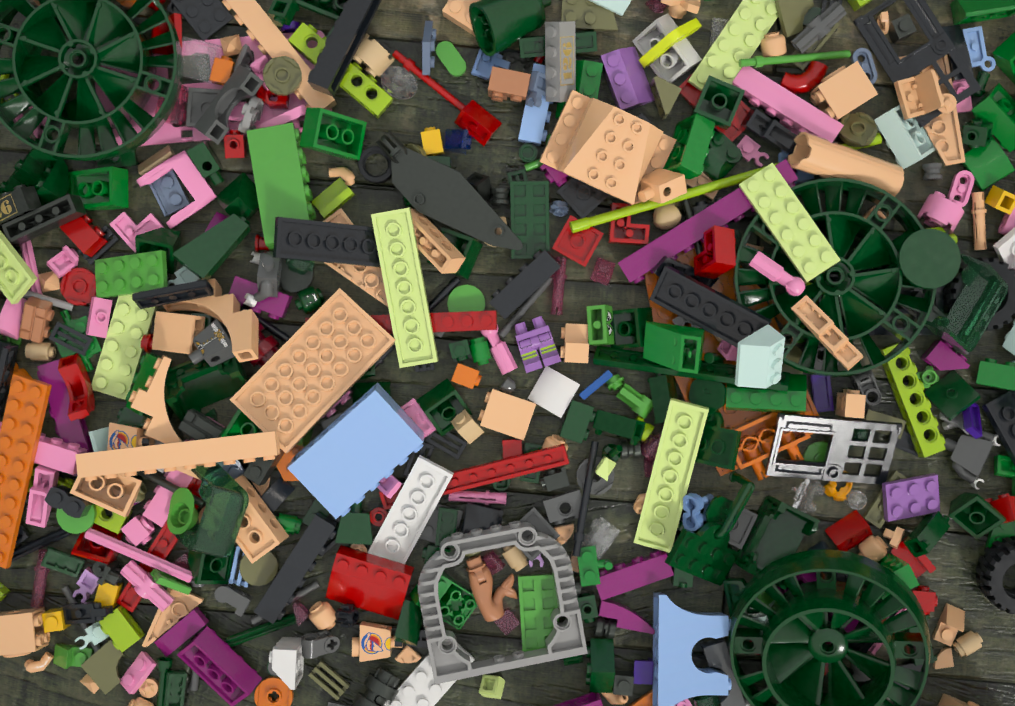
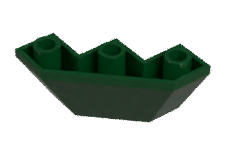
M32 147L23 160L19 159L15 164V171L9 179L0 184V194L12 192L14 187L25 184L26 187L35 186L41 205L44 206L66 195L70 188L68 166L62 158L51 156Z

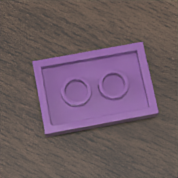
M932 473L882 483L884 520L890 522L937 511L940 512L937 474Z

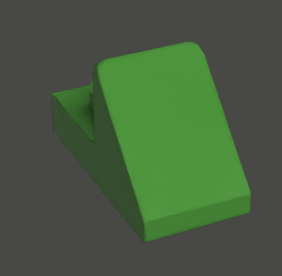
M55 644L53 663L64 669H68L70 666L81 667L94 654V650L92 647L80 650L79 648L82 646Z

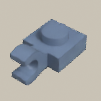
M532 71L528 87L531 94L528 95L525 104L530 107L533 105L540 107L542 96H546L545 74L539 71Z

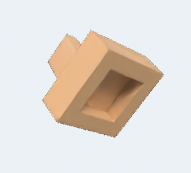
M896 527L894 532L885 528L883 537L891 540L889 545L897 549L905 530Z

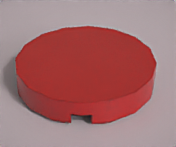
M73 268L65 274L60 282V291L65 300L77 306L90 304L91 298L96 297L95 274L86 268Z

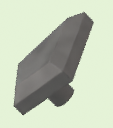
M247 44L241 48L234 65V71L240 64L252 72L250 64L254 62V58Z

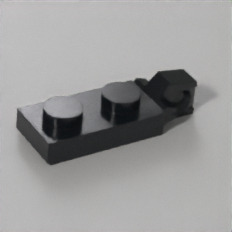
M101 602L62 605L65 625L96 623L104 620L103 616L114 613L112 605L102 606Z

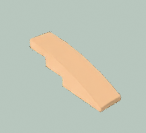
M807 295L791 308L813 335L847 370H850L863 358V354L849 342V339L834 325V322Z

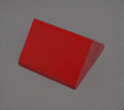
M93 524L91 527L122 541L123 532L117 534L96 524ZM85 532L80 534L71 551L72 555L105 564L116 561L118 552L84 537Z

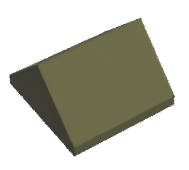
M656 76L653 77L649 85L655 99L660 120L662 121L670 113L681 88Z

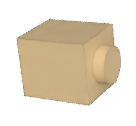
M463 410L450 421L457 432L469 444L484 433L479 424L466 410Z

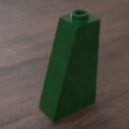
M232 214L175 251L173 256L175 260L201 280L207 279L208 281L251 231L248 225L249 221L241 215L238 217Z

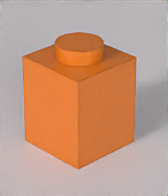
M221 56V58L215 57L209 79L213 84L225 85L234 72L235 63L233 59L226 56Z
M458 363L451 381L473 389L474 385L478 387L482 376L479 375V370Z

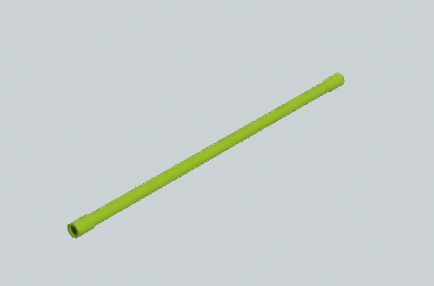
M877 133L874 141L865 147H852L846 143L841 145L858 150L881 144L882 137L880 133ZM766 166L688 188L687 193L665 203L648 200L592 217L569 222L572 233L579 232L599 224L742 183Z

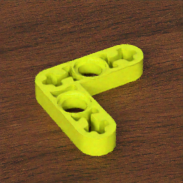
M694 18L677 27L638 61L644 68L648 67L675 43L692 35L701 28V23L697 18Z

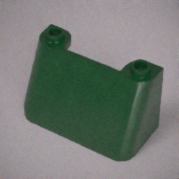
M236 357L213 367H210L205 359L195 365L189 360L167 370L164 386L165 400L182 422L190 409L194 408L202 413L201 408L235 395L248 382L249 378L241 362L239 363Z
M766 496L756 513L758 516L743 548L738 550L739 555L735 563L748 573L756 575L774 561L795 554L804 535L810 536L817 531L820 520L772 496ZM783 580L775 584L784 590L787 588Z

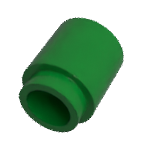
M485 337L470 340L471 345L469 347L473 363L477 362L478 366L489 363L488 359H491L492 356Z
M283 513L275 516L287 534H299L302 519H298V516Z

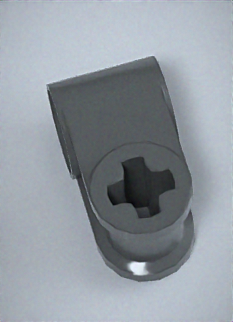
M872 370L858 375H851V381L855 389L860 390V394L866 395L865 405L874 406L881 402L882 395ZM869 392H872L875 396L873 402H869L867 399Z
M328 630L305 634L301 638L302 656L307 659L333 653L340 646L338 637L332 635Z

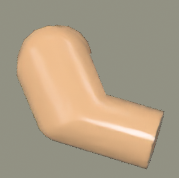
M347 167L329 168L330 178L341 177L345 180L347 186L355 183V175Z
M646 493L638 495L633 504V509L637 514L642 512Z
M45 652L39 661L28 659L24 663L26 671L34 673L45 670L54 656L50 652Z
M601 693L612 705H623L628 701V696Z

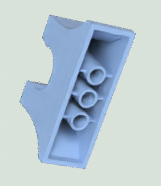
M653 592V628L655 632L653 634L652 706H674L685 699L703 695L728 696V690H731L732 683L731 678H728L727 674L710 667L697 668L692 661V649L699 640L707 637L717 639L729 636L731 619H729L728 615L721 612L685 610L676 606L667 595L661 592Z

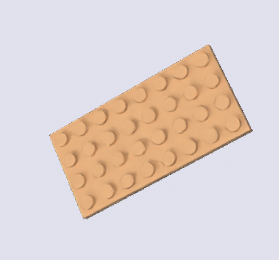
M339 288L248 380L230 401L263 432L278 431L280 448L287 454L395 343V339Z

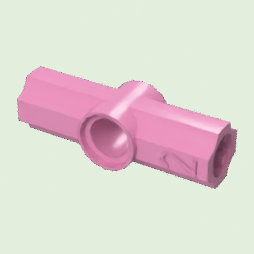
M131 560L121 570L120 574L135 586L136 593L145 599H149L162 612L174 601L175 598L160 584L155 582L150 575L151 573L144 571L135 561Z

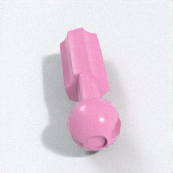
M760 251L757 252L749 264L771 281H776L784 286L789 295L799 296L805 290V283L801 278L791 276L784 271L782 266Z
M497 324V330H480L484 337L488 338L491 344L490 351L502 375L518 367L506 342L501 341L498 335L499 328Z

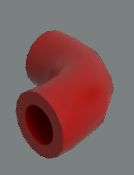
M810 61L808 68L802 74L794 75L785 72L780 86L793 94L809 92L820 84L827 73L828 67L821 62Z

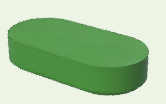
M440 42L436 47L437 57L452 76H462L466 71V62L451 42Z

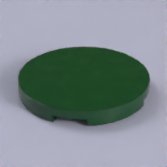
M922 229L911 234L902 243L898 253L899 269H901L909 283L922 289H936L946 285L956 276L960 268L961 255L956 242L948 234L937 229Z

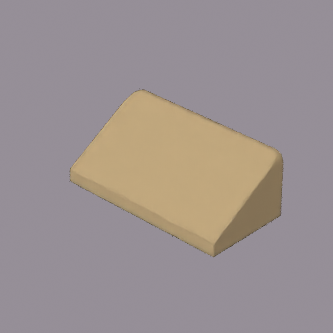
M167 145L139 164L137 167L138 173L143 176L176 154Z

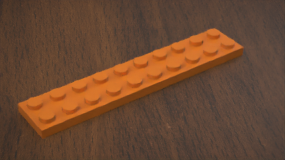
M18 373L12 376L0 430V567L5 569L11 566L52 387L51 384Z

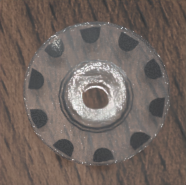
M390 66L381 75L382 87L390 96L406 100L415 95L418 88L417 80L405 68Z

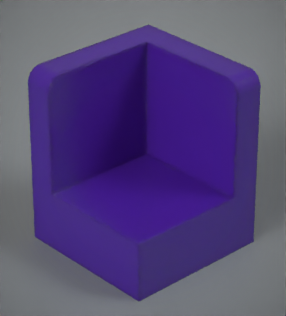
M648 657V660L634 661V672H632L634 684L653 685L654 661L651 657Z

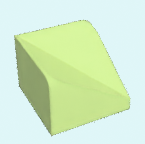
M603 456L594 471L597 475L608 481V476L616 463Z
M484 674L479 694L487 698L501 699L505 680L500 676Z

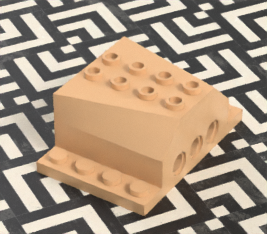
M571 90L539 162L628 204L634 205L642 202L638 197V192L641 191V179L657 168H664L676 139L663 134L662 130L628 112Z

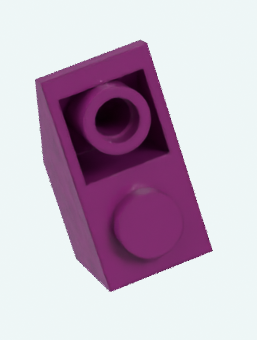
M945 340L934 341L920 357L925 363L938 371L968 369L970 366L966 362L967 359L962 354H956L951 350L952 346Z

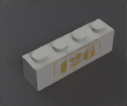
M575 21L545 22V84L547 102H566L571 90L576 91Z

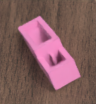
M38 465L35 468L34 483L29 493L26 524L42 528L46 527L52 507L46 503L45 498L50 488L57 486L59 470L43 465Z

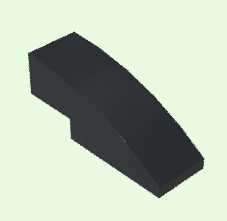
M960 25L942 27L973 74L969 51ZM948 54L950 72L957 69V66ZM961 73L952 77V83L966 81Z
M751 109L741 126L788 155L793 154L796 146L794 139L797 135L759 110Z

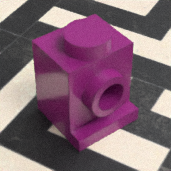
M545 164L540 167L541 172L546 171L544 175L550 183L554 182L555 185L561 187L568 181L566 178L569 175Z

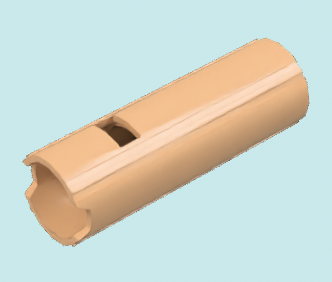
M801 132L794 139L796 146L793 154L788 155V163L791 168L811 175H819L823 179L845 178L862 181L885 190L894 197L903 186L904 171L901 166L838 143H830L827 139L807 132Z

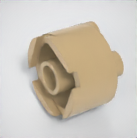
M366 33L353 60L358 64L363 63L366 66L364 70L372 77H380L395 59L393 57L389 59L388 56L390 54L375 39H367L370 35Z

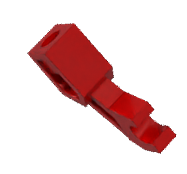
M263 85L254 95L263 99L264 104L270 109H288L290 95L274 94L270 90H265ZM272 96L277 97V101H272L270 98Z

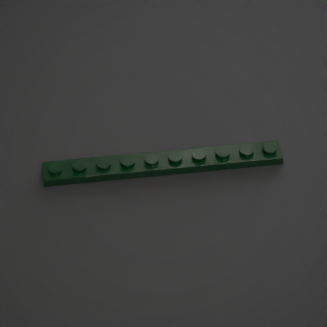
M597 346L593 358V364L735 384L736 365L718 362L708 364L702 360L698 374L676 371L644 359L643 352ZM782 371L781 380L766 389L787 392L790 372Z

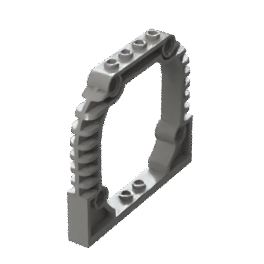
M513 521L507 526L493 525L490 526V529L486 530L477 528L471 530V533H453L450 537H446L441 541L440 550L435 552L423 566L418 579V597L435 684L588 654L570 558L564 547L557 540L545 533L536 531L531 523ZM530 530L531 535L529 537H522L524 531ZM448 545L455 547L454 551L450 553L444 549ZM515 545L522 551H541L549 560L552 568L558 608H555L551 613L554 627L545 639L546 648L526 652L515 651L512 655L505 656L500 654L492 659L471 663L469 655L457 648L455 634L450 630H445L438 596V582L444 569L461 563L466 554ZM559 617H566L565 621L557 622ZM446 639H450L452 641V643L449 645L442 644V642Z

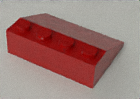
M341 545L335 557L325 598L344 604H354V607L399 620L414 567Z

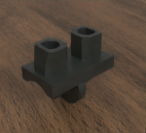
M117 560L110 564L95 562L92 571L97 577H102L98 579L97 583L100 585L109 583L113 586H116L118 582L121 583L124 576L120 574L122 570L119 568L120 562Z

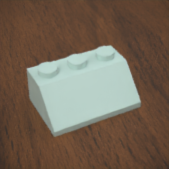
M900 105L874 120L878 131L882 133L886 140V145L894 153L896 162L903 169L922 160L936 150L925 129L919 127L915 117L904 120Z
M769 324L738 342L735 385L737 387L766 389L781 380L785 337Z

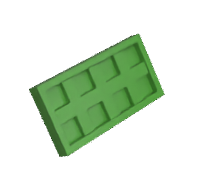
M159 250L95 260L96 297H117L168 287L166 251Z
M553 573L518 575L522 651L546 648L545 639L554 627L551 613L555 608H558Z

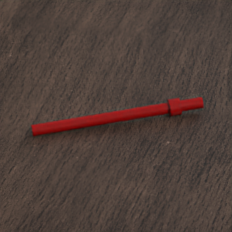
M398 50L394 51L392 56L402 63L403 68L408 72H413L458 110L461 111L466 106L429 75H422V70L415 65L416 62L411 58H406Z

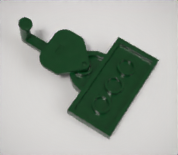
M707 352L704 355V360L708 364L713 362L725 363V357L721 354ZM696 379L690 386L689 401L693 404L708 407L709 411L695 462L735 470L741 431L724 428V419L718 410L724 405L726 387L721 382Z
M736 471L730 473L729 479L731 482H738L742 487L734 501L720 495L714 497L705 511L707 523L697 533L683 528L665 560L666 564L719 586L722 585L739 555V552L727 547L730 540L729 532L733 529L755 489L752 481Z

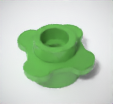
M926 366L925 370L917 372L918 379L922 381L924 388H929L930 385L939 381V376L932 366Z
M619 374L614 375L606 382L608 390L617 391L624 385L625 380Z

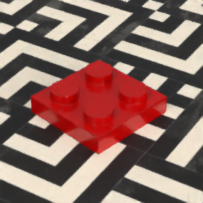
M570 215L552 249L586 267L604 233L593 227L572 233L569 222L578 219Z

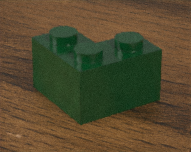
M590 638V646H586L588 652L586 658H590V663H587L585 684L589 685V693H612L615 677L614 640Z

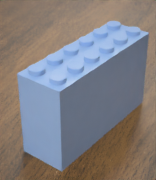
M377 382L291 459L287 468L329 513L337 519L340 515L344 517L351 510V505L360 503L365 498L364 494L370 490L372 492L375 490L383 477L387 479L394 472L393 469L398 464L402 466L409 459V454L418 452L423 447L424 432Z

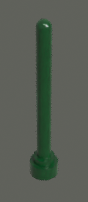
M169 657L157 658L156 667L160 672L157 706H163L166 672L172 668L173 659Z

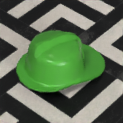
M187 488L177 489L170 501L167 526L170 532L175 535L190 530L198 521V511L194 507V497Z

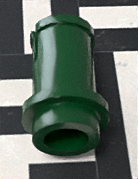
M984 71L978 72L976 81L982 89L974 93L973 96L982 97L986 91L984 89L990 78L989 73Z

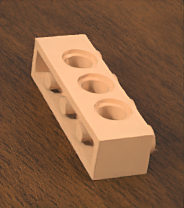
M411 209L418 249L441 274L456 273L466 258L424 214L416 209Z

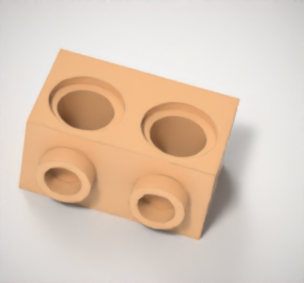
M843 389V393L837 392L835 415L864 418L866 395L860 394V390Z

